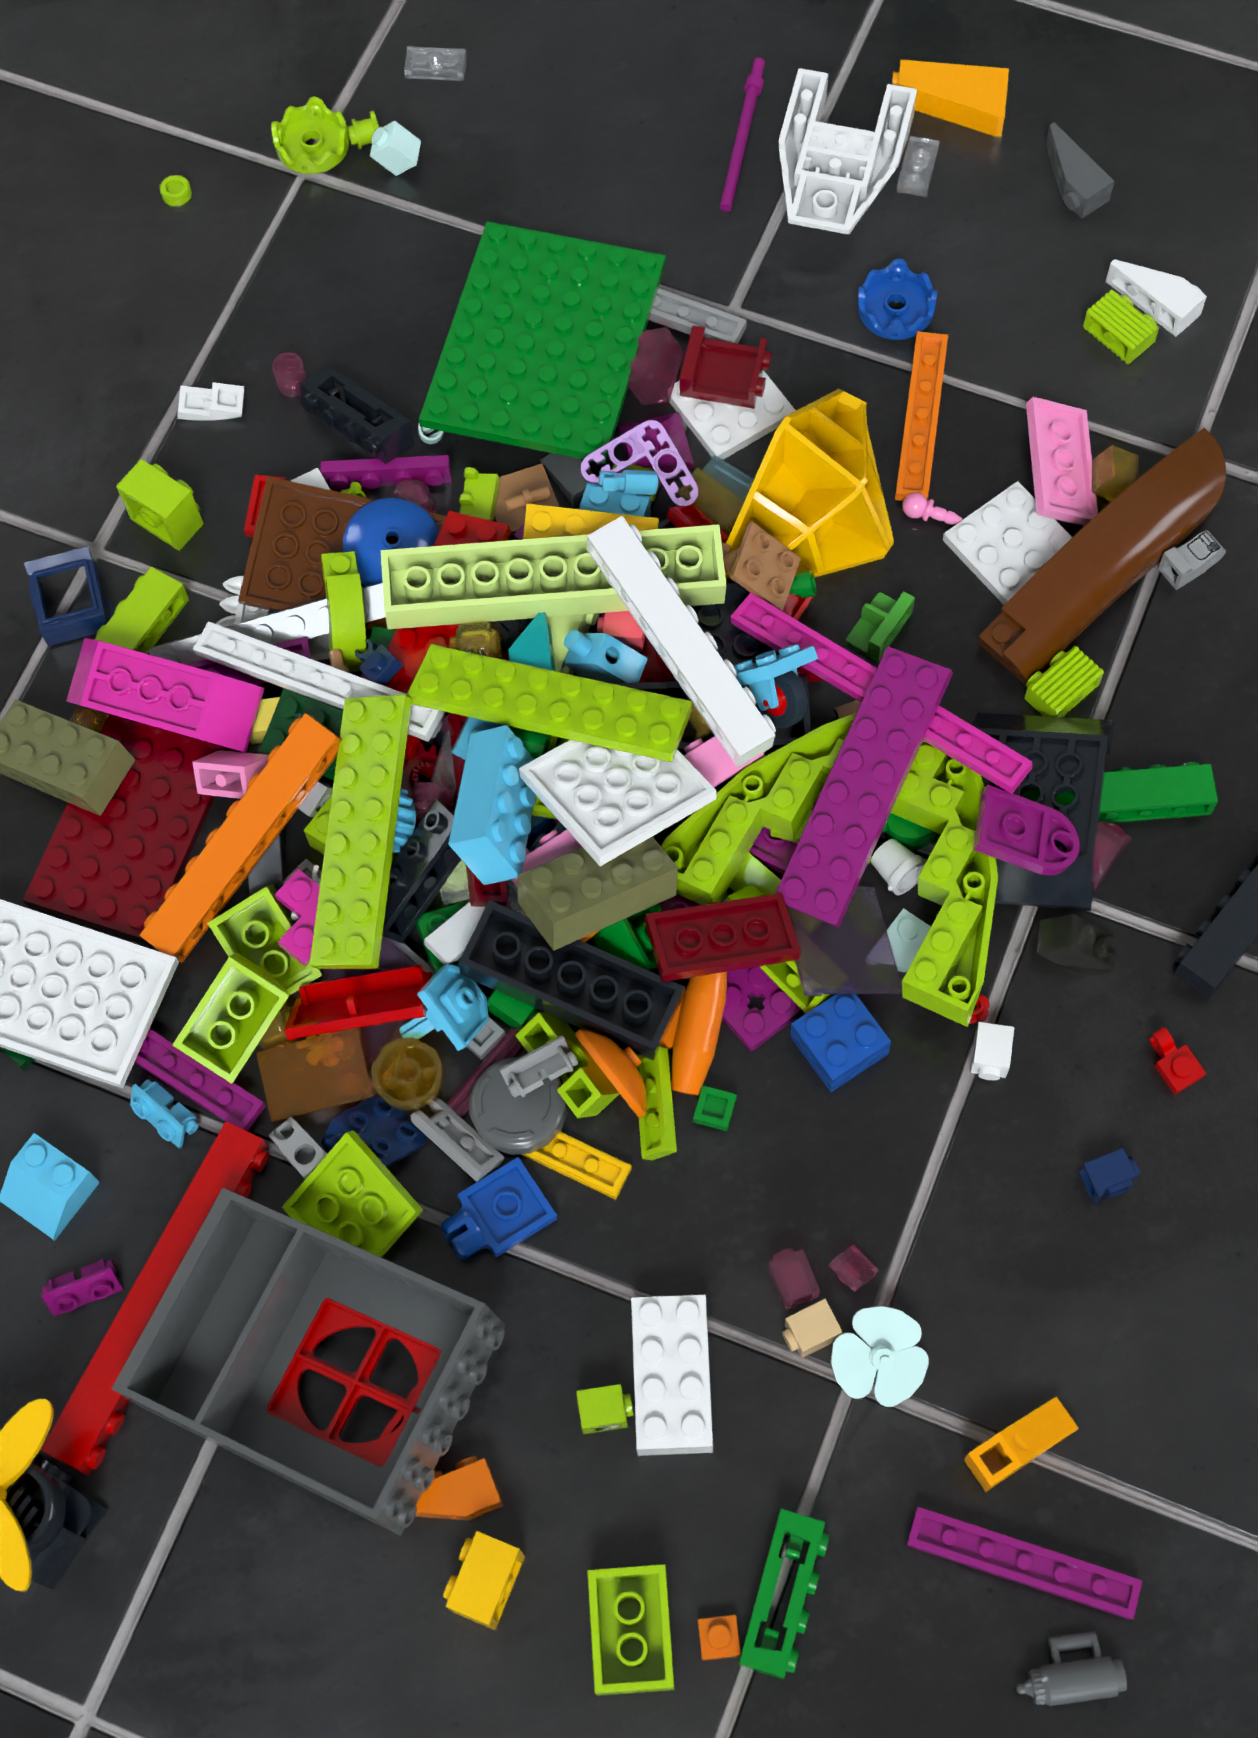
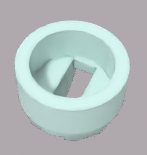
M419 423L418 434L424 443L431 445L441 440L444 431L438 430V432L427 437L425 435L431 433L434 429L420 427Z

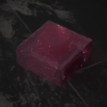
M854 1244L837 1255L828 1265L837 1274L840 1281L848 1285L854 1292L872 1280L879 1272Z

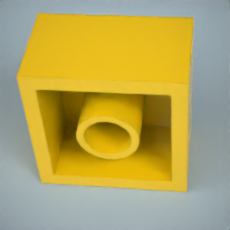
M476 1531L473 1539H466L460 1552L459 1560L463 1561V1565L458 1577L452 1575L447 1583L443 1595L447 1599L445 1607L455 1614L496 1630L524 1561V1554L519 1548Z

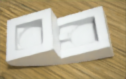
M213 383L212 389L180 385L177 419L224 420L241 417L244 386Z

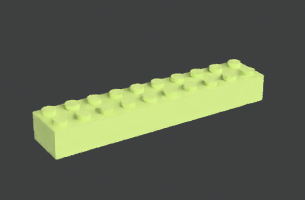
M719 525L639 531L642 537V545L647 552L652 551L656 555L661 565L660 571L666 579L670 577L675 582L680 592L679 598L685 606L724 604L726 577ZM588 535L381 550L384 612L388 629L530 619L543 612L546 613L547 617L621 612L628 611V609L588 553Z

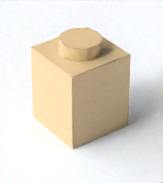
M826 1299L785 1319L786 1330L782 1331L790 1351L797 1350L801 1359L832 1344L835 1338L843 1333Z

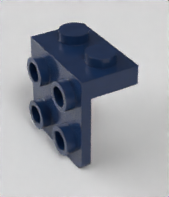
M380 1091L332 1118L321 1144L325 1147L326 1152L329 1153L346 1132L355 1131L387 1168L423 1147L427 1137L412 1123L411 1118L387 1092Z

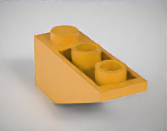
M1056 1396L967 1454L964 1461L985 1492H987L1079 1428Z

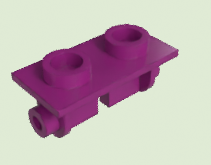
M103 1258L98 1262L80 1268L82 1278L78 1280L74 1271L54 1279H49L48 1284L42 1286L43 1293L41 1297L53 1316L70 1312L75 1308L122 1291L123 1287L115 1275L117 1269L112 1259L106 1261Z

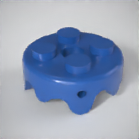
M895 259L884 269L871 270L863 286H859L858 314L865 327L875 335L891 340L908 339L916 336L917 331L923 332L929 326L934 316L937 290L933 289L930 278L925 272L921 274L913 273L908 268L907 262L903 259ZM890 302H901L904 307L893 309L888 304Z

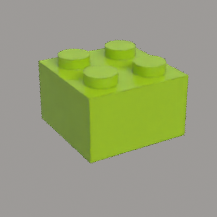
M140 459L116 486L130 519L178 551L185 546L204 524L199 513L200 507L193 498L192 488L180 479L175 481L170 478L168 473L158 464L150 465L143 459Z

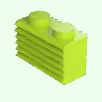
M1113 289L1087 310L1083 324L1084 329L1088 330L1089 334H1093V337L1101 341L1108 349H1111L1112 353H1116L1117 357L1125 360L1126 364L1134 361L1155 342L1159 330L1156 321L1151 315H1143L1133 306L1132 301L1127 296L1119 295Z
M1074 646L1067 653L1062 650L1049 663L1051 667L1046 672L1037 671L1027 681L1026 686L1028 688L1024 699L1043 716L1064 717L1100 685L1104 671L1097 664H1094L1093 660L1089 659L1087 655H1084L1083 651H1080L1077 646Z

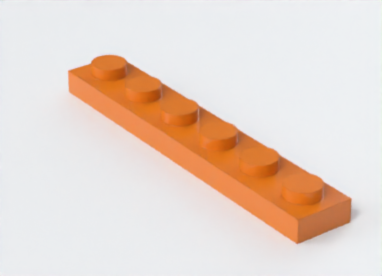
M917 331L895 500L903 501L907 495L917 492L924 495L928 501L948 342L947 334Z

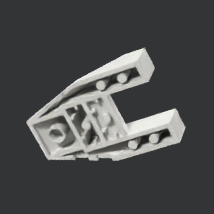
M799 68L779 137V152L788 223L850 234L899 165L914 117L917 89L887 84L875 132L820 122L827 98L828 73Z

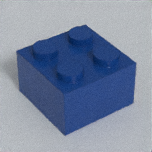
M850 986L791 1023V1039L830 1092L860 1074L889 1053L890 1039Z

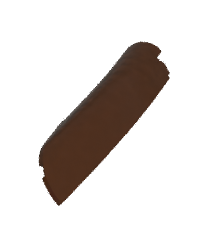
M1205 428L1197 432L1160 460L1098 513L1001 608L1002 613L978 636L979 645L1025 685L1037 671L1043 672L1057 653L1062 650L1064 651L1114 601L1160 563L1164 552L1173 547L1177 548L1214 510L1224 490L1226 464L1223 452L1211 433Z

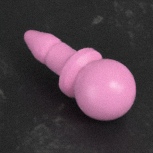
M910 493L903 500V511L910 518L922 517L927 522L928 517L931 516L933 519L944 521L947 524H958L963 520L952 511H946V509L938 506L934 507V500L930 499L927 501L926 497L921 493Z

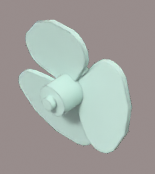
M885 1306L860 1309L853 1316L852 1325L855 1332L866 1343L853 1333H843L835 1338L831 1356V1365L835 1379L848 1396L860 1399L870 1393L877 1372L874 1395L881 1405L893 1407L910 1398L924 1380L929 1358L921 1347L914 1346L921 1338V1327L918 1322L898 1309Z

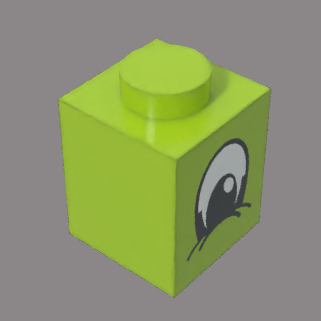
M621 1384L576 1391L583 1434L628 1427L626 1417L634 1416L630 1393L623 1394Z

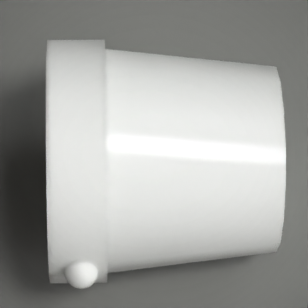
M896 839L884 842L871 858V864L887 882L888 890L892 891L895 895L906 893L918 883V876L927 861L921 856L914 854Z

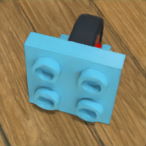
M794 644L778 650L780 655H776L775 650L755 656L756 663L754 664L751 659L733 665L737 673V681L741 686H749L756 700V708L762 716L766 714L771 719L775 728H788L802 720L807 712V693L801 679L798 677L797 668L818 659L814 646L800 649L798 644Z

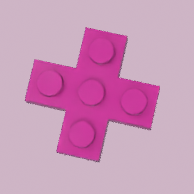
M298 869L275 893V898L299 917L297 922L278 941V945L306 967L311 957L320 886Z

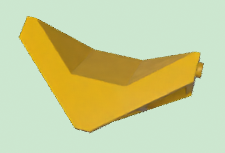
M837 389L784 418L775 431L726 542L731 547V552L740 548L748 523L753 521L801 558L795 576H797V572L811 569L815 578L880 560L886 556L894 543L867 428L866 402ZM725 573L726 583H737L729 577L730 573Z

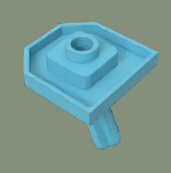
M447 964L441 967L417 993L428 1009L426 1016L410 1019L400 1026L399 1031L405 1041L413 1043L433 1029H436L437 1032L443 1029L459 1051L471 1042L489 1020L486 996L474 980L460 975L458 966Z

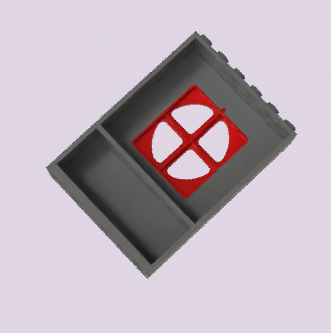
M222 1188L115 1381L112 1390L141 1408L401 1536L404 1528L409 1527L415 1518L416 1504L422 1492L428 1490L433 1482L434 1468L440 1456L445 1455L450 1448L452 1432L458 1420H462L468 1412L470 1406L469 1398L475 1386L479 1385L485 1378L487 1362L493 1350L495 1351L500 1347L504 1339V1328L506 1325L483 1302ZM353 1327H368L376 1331L375 1338L359 1369L353 1373L315 1356L314 1351L317 1345L335 1332ZM392 1339H397L404 1344L416 1364L419 1387L415 1397L412 1399H405L371 1382V1375L386 1345ZM305 1370H313L346 1387V1394L330 1425L325 1430L317 1429L303 1409L299 1394V1381ZM362 1396H368L403 1413L404 1418L400 1426L392 1433L378 1440L364 1443H349L341 1439V1433L354 1407Z

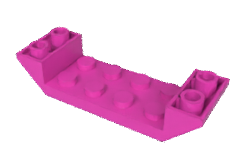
M84 638L66 701L246 753L264 688L207 670L99 640Z

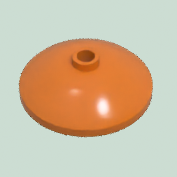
M579 1029L574 1035L638 1118H643L647 1111L646 1086L636 1068L642 1062L629 1046L622 1050L616 1042L605 1035Z

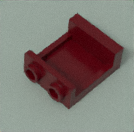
M693 325L680 374V396L754 409L757 396L763 397L766 378H762L763 370L769 371L772 351H767V339L761 338L759 347L705 339V327Z

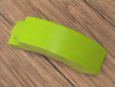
M355 551L321 554L328 609L329 652L335 649L342 650L344 665L349 668V672L361 671L359 667L363 662L355 656V651L357 650L361 654L366 652V631L360 573L357 570Z

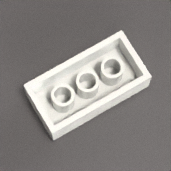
M706 1295L631 1298L638 1456L713 1453Z

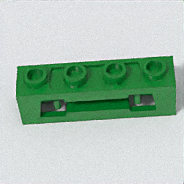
M780 1510L739 1666L782 1680L785 1678L786 1671L794 1673L800 1650L793 1648L796 1632L802 1634L805 1632L810 1611L803 1609L806 1594L814 1595L820 1572L813 1570L817 1555L824 1557L830 1534L823 1532L824 1521L788 1510ZM784 1535H786L790 1539L785 1557L798 1561L802 1545L805 1544L809 1547L804 1564H799L782 1627L783 1630H786L781 1651L775 1650L780 1631L766 1627L761 1648L754 1647L760 1623L766 1624L783 1562V1558L778 1556Z

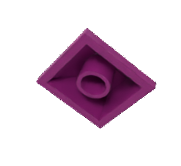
M679 412L618 425V431L621 436L648 420H655L661 423L688 469L694 468V462ZM650 427L645 429L646 436L642 438L643 441L650 440L656 449L649 452L652 457L660 450L669 448L667 442L662 447L659 444L657 435L660 434V431L658 429L654 431ZM622 443L626 460H629L633 454V449L629 444ZM664 455L659 459V469L664 473H671L677 467V460L672 455ZM647 457L633 464L651 468L654 471Z

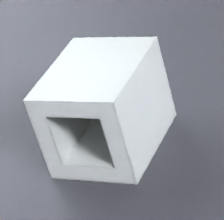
M978 1022L974 1037L970 1073L979 1074L978 1076L985 1080H999L1000 1077L1006 1078L1010 1069L1014 1027Z

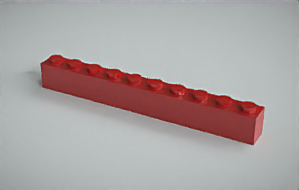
M227 1121L224 1123L40 1451L86 1475H89L92 1469L95 1470L99 1467L106 1453L104 1446L111 1434L115 1435L121 1428L125 1419L123 1412L130 1401L112 1390L115 1381L222 1188L248 1198L252 1189V1184L250 1183L257 1171L261 1172L269 1159V1147L264 1139Z

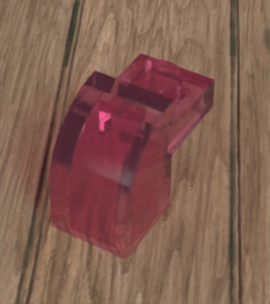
M1104 820L1099 822L1093 866L1095 875L1094 891L1103 882L1115 860L1126 849L1132 839L1124 833L1122 828L1113 823H1107Z

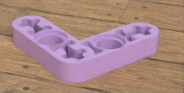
M648 420L587 455L581 463V473L586 481L599 484V477H596L595 474L588 475L586 471L590 469V461L594 460L599 464L606 460L602 453L608 451L611 461L617 467L610 470V465L607 464L601 468V471L619 473L647 457L674 504L689 506L696 502L698 498V487L665 428L655 420ZM648 427L653 431L657 429L660 431V434L657 435V440L661 447L665 442L669 445V448L660 450L654 457L649 453L656 450L650 440L644 442L642 439L646 436L645 429ZM620 443H627L633 449V454L627 461H619L614 456V449ZM664 455H672L677 460V467L671 473H664L659 469V459ZM682 470L686 475L680 477L682 484L685 487L691 486L693 488L689 493L691 498L687 501L683 497L676 498L675 494L678 492V487L674 481L671 485H668L666 482L667 479L676 477Z

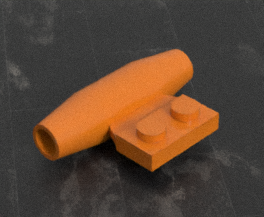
M727 972L691 977L689 979L683 999L660 1046L667 1049L673 1048L671 1090L696 1096L700 1094L716 1051L726 1003Z

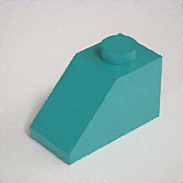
M545 612L538 613L508 649L510 662L556 671L551 626Z

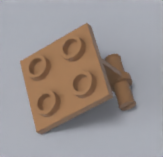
M543 463L499 477L500 486L494 517L496 522L509 525L511 530L510 536L514 535L525 523L527 504L559 507Z
M752 521L748 523L740 548L731 552V547L728 544L722 543L725 573H730L729 577L750 593L783 611L801 558Z

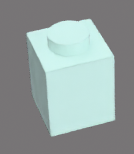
M393 121L374 132L370 157L397 176L417 165L421 140L399 123Z

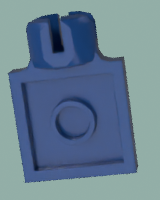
M519 1157L457 1194V1199L462 1207L459 1212L442 1222L441 1230L448 1244L452 1243L454 1247L452 1251L460 1259H466L480 1249L486 1248L497 1258L556 1221L557 1214Z

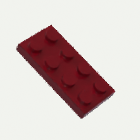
M782 893L646 914L644 920L662 982L799 960L801 955Z

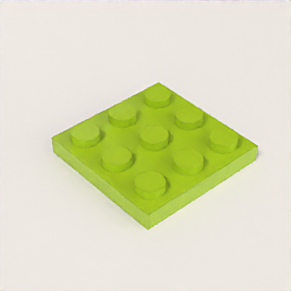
M349 1131L343 1135L282 1206L290 1218L379 1257H382L423 1211L421 1206L355 1131Z

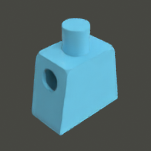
M572 630L564 639V646L569 649L565 658V665L579 677L611 684L639 683L647 658L611 635L605 633H580L578 630Z

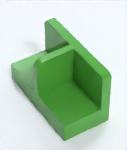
M903 591L896 601L879 592L871 604L865 603L862 607L861 618L847 636L846 644L879 662L887 646L891 645L911 616L915 597Z

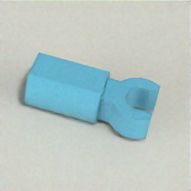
M623 470L622 473L600 471L599 485H602L603 491L622 490L624 494L656 495L658 475L655 471Z

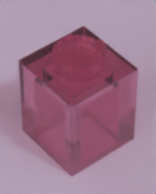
M789 1248L772 1256L774 1260L769 1262L768 1271L784 1311L819 1297L820 1289L803 1249L794 1252L793 1248Z

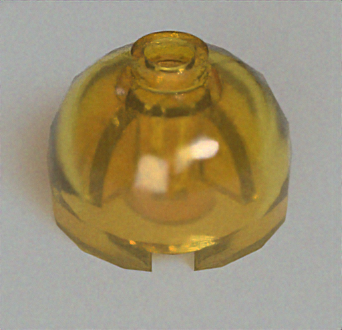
M411 1037L396 1039L386 1044L380 1050L381 1053L371 1067L372 1082L379 1097L389 1106L402 1111L419 1110L429 1105L439 1095L444 1080L443 1065L434 1048L420 1042L419 1039Z

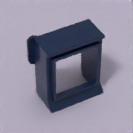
M88 546L24 563L29 577V592L33 608L37 614L39 631L48 646L97 634L100 627L107 624L115 614L111 600L104 599L97 564ZM84 566L94 607L49 618L40 577Z

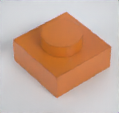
M736 1615L698 1619L702 1661L741 1656Z

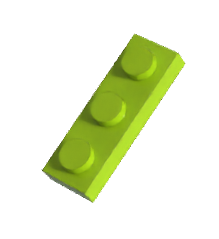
M662 1047L659 1048L654 1061L639 1054L636 1055L642 1062L636 1068L643 1078L647 1095L646 1115L639 1119L642 1159L651 1161L677 1152L668 1049Z

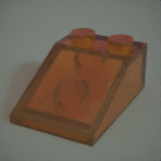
M360 1028L325 1034L256 1053L271 1122L375 1097Z

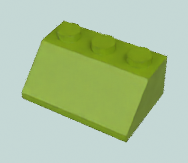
M236 952L229 956L172 1046L232 1084L290 994L267 971Z

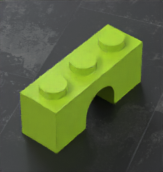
M539 1012L515 1036L526 1051L530 1053L563 1035L570 1052L572 1051L578 1064L572 1067V1072L568 1071L560 1076L564 1084L557 1089V1092L577 1118L597 1116L620 1093L574 1035L575 1032L569 1024L550 1014Z

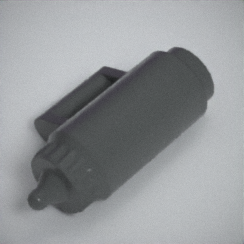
M1090 1631L1048 1637L1053 1664L1042 1665L1039 1669L1030 1670L1028 1672V1680L1024 1684H1019L1016 1688L1019 1694L1032 1696L1033 1702L1036 1705L1047 1704L1055 1706L1118 1697V1692L1127 1691V1680L1122 1660L1120 1658L1112 1659L1110 1656L1102 1657L1096 1632ZM1087 1648L1092 1650L1093 1658L1061 1662L1059 1652Z

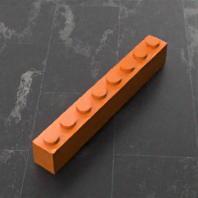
M305 713L302 718H297L291 724L288 730V737L282 745L276 746L271 751L267 759L268 763L262 772L255 774L250 779L247 785V792L241 800H237L230 806L226 813L227 818L220 828L214 829L206 839V847L199 856L197 855L189 861L185 868L186 873L179 883L172 885L166 892L165 902L158 911L152 912L144 922L145 928L140 936L159 952L174 956L181 963L184 962L208 930L209 925L207 923L219 915L337 757L338 746L342 739L318 720Z

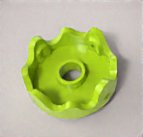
M311 97L303 107H288L281 123L273 121L271 125L277 156L286 167L297 173L318 174L326 172L343 160L349 148V134L343 115L340 111L335 113L330 111L318 97ZM309 139L319 140L314 145L305 144Z

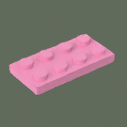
M1032 397L1026 403L1037 515L1085 526L1098 514L1087 410Z

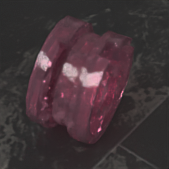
M429 782L415 784L411 798L413 799L416 811V823L420 824L436 799L456 808L457 795L452 790L439 784Z

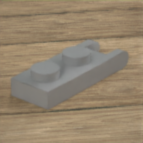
M436 1098L430 1102V1109L435 1114L431 1118H428L420 1110L411 1114L412 1123L476 1182L501 1166L504 1156L483 1140L470 1125L441 1099Z

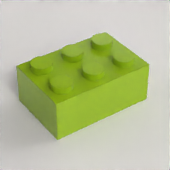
M665 1564L588 1570L595 1694L598 1696L675 1690Z

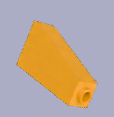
M901 60L900 71L893 72L892 85L917 89L916 111L995 137H1001L1006 108L1008 68Z

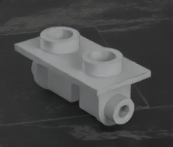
M562 1035L500 1068L499 1071L511 1095L514 1098L521 1095L523 1098L525 1094L544 1085L542 1080L549 1078L551 1081L568 1071L572 1072V1067L577 1065L578 1062L572 1051L570 1052Z

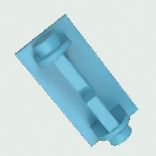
M146 1080L140 1087L134 1084L130 1101L134 1113L139 1118L148 1120L164 1140L171 1141L181 1149L184 1134L187 1132L189 1135H192L198 1129L197 1117L180 1102L171 1109H168L167 1106L174 1101V1097L156 1081Z

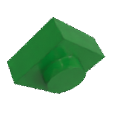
M702 1085L693 1122L728 1132L737 1094Z

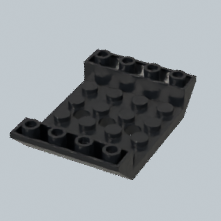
M977 713L971 724L972 726L1033 762L1031 771L1013 794L1022 796L1028 790L1039 792L1040 797L1035 802L1051 807L1066 816L1075 827L1080 842L1079 854L1076 860L1066 870L1056 875H1041L996 858L998 883L995 903L1091 911L1095 885L1093 866L1107 753H1111L1114 720ZM981 776L984 783V787H986L987 785H991L996 788H1001L998 785ZM1064 792L1072 793L1075 796L1074 801L1068 805H1060L1056 802V798ZM1054 840L1057 849L1067 853L1064 844Z

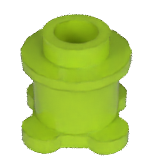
M374 110L369 111L370 118L359 121L351 119L352 126L347 127L351 145L357 144L359 150L362 149L363 145L372 143V136L379 128Z

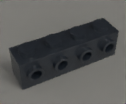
M436 799L392 862L382 936L403 943L461 861V858L449 846L456 808Z

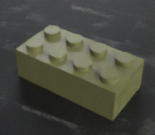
M16 699L0 722V774L99 816L105 810L135 761L133 756L118 740Z
M653 836L602 866H599L587 851L581 847L517 875L518 904L554 951L676 896L678 867Z

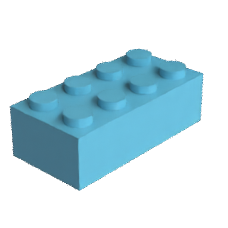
M507 725L470 735L449 839V846L483 885L515 879L517 875L522 873L523 862L526 859L528 834L531 831V816L533 806L536 803L535 793L520 778L519 773L520 767L535 759H533L523 746L522 741L514 735Z

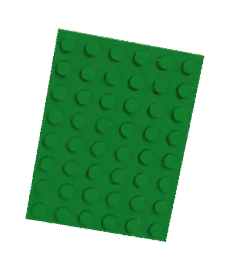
M487 221L419 417L420 427L578 459H584L587 455L613 441L665 268L666 255ZM608 451L602 453L606 460L601 462L603 464H606Z

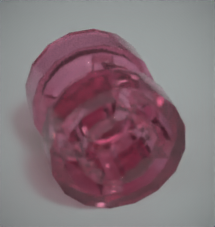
M287 352L278 355L273 360L272 371L279 391L286 396L301 394L299 383L307 378L303 361L295 353Z

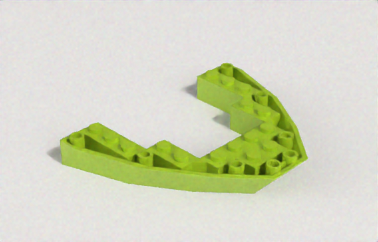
M857 713L824 724L745 767L716 793V800L694 812L668 835L661 848L678 867L676 894L700 905L719 903L763 827L770 830L774 829L794 840L826 783ZM923 740L891 813L941 834L918 876V895L942 905V908L902 980L903 998L968 1027L984 983L998 883L996 858L973 850L981 792L985 787L981 775Z

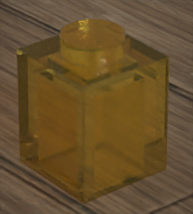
M1111 445L1092 460V493L1109 501H1113L1138 479V455Z

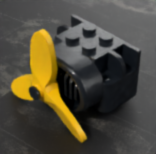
M37 1399L26 1404L0 1431V1577L12 1589L23 1592L28 1590L31 1581L54 1590L108 1511L70 1485L71 1475L46 1460H43L41 1464L39 1463L43 1456L38 1454L47 1437L53 1421V1406L47 1399Z

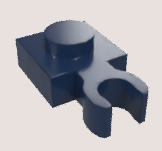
M366 639L365 642L369 645L367 651L363 654L357 650L355 651V656L363 662L359 669L370 681L386 686L404 665L382 643L378 647L370 639Z

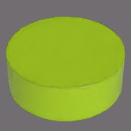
M169 176L160 185L162 198L170 206L184 205L191 198L192 190L190 184L183 176Z

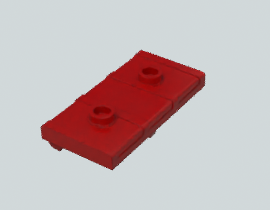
M421 964L301 985L299 987L300 994L296 998L284 1028L287 1040L425 1017L428 1009L417 993L433 977L432 971L424 972Z

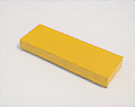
M559 1132L547 1146L533 1153L521 1154L615 1200L632 1169L630 1164L562 1132Z

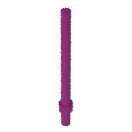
M762 58L754 59L751 74L746 78L744 86L746 95L720 202V209L726 212L732 208L757 96L762 92L764 83L762 74L765 66V61Z

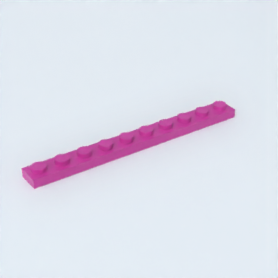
M752 593L745 598L730 616L731 624L777 652L794 644H798L800 649L814 646L818 659L802 665V667L862 703L877 670L876 667ZM938 706L923 740L1013 794L1031 771L1033 762L941 706Z

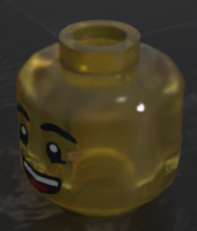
M488 622L460 624L457 627L456 635L450 637V648L495 658L501 654L498 629H493Z

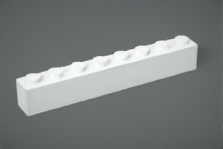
M623 516L587 536V551L738 768L773 746L774 733L776 732L775 726L766 714L763 716L760 714L755 706V697L749 688H742L736 679L737 673L728 659L723 661L716 651L718 647L709 632L704 633L698 625L699 620L694 609L690 605L685 606L679 598L680 592L675 582L670 577L666 579L660 571L661 565L656 555L652 551H646L641 543L642 537L638 529L633 524L628 525Z

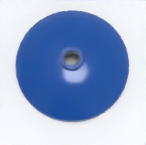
M383 498L366 504L350 519L343 537V552L355 551L361 584L366 587L383 582L381 550L434 546L439 530L433 518L417 504L400 498ZM394 535L398 538V542L389 544L386 538Z

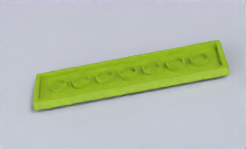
M433 644L430 645L407 693V696L412 699L411 704L671 763L692 712V701Z
M405 694L345 698L340 731V739L342 741L338 746L309 966L316 969H378L412 702V699Z

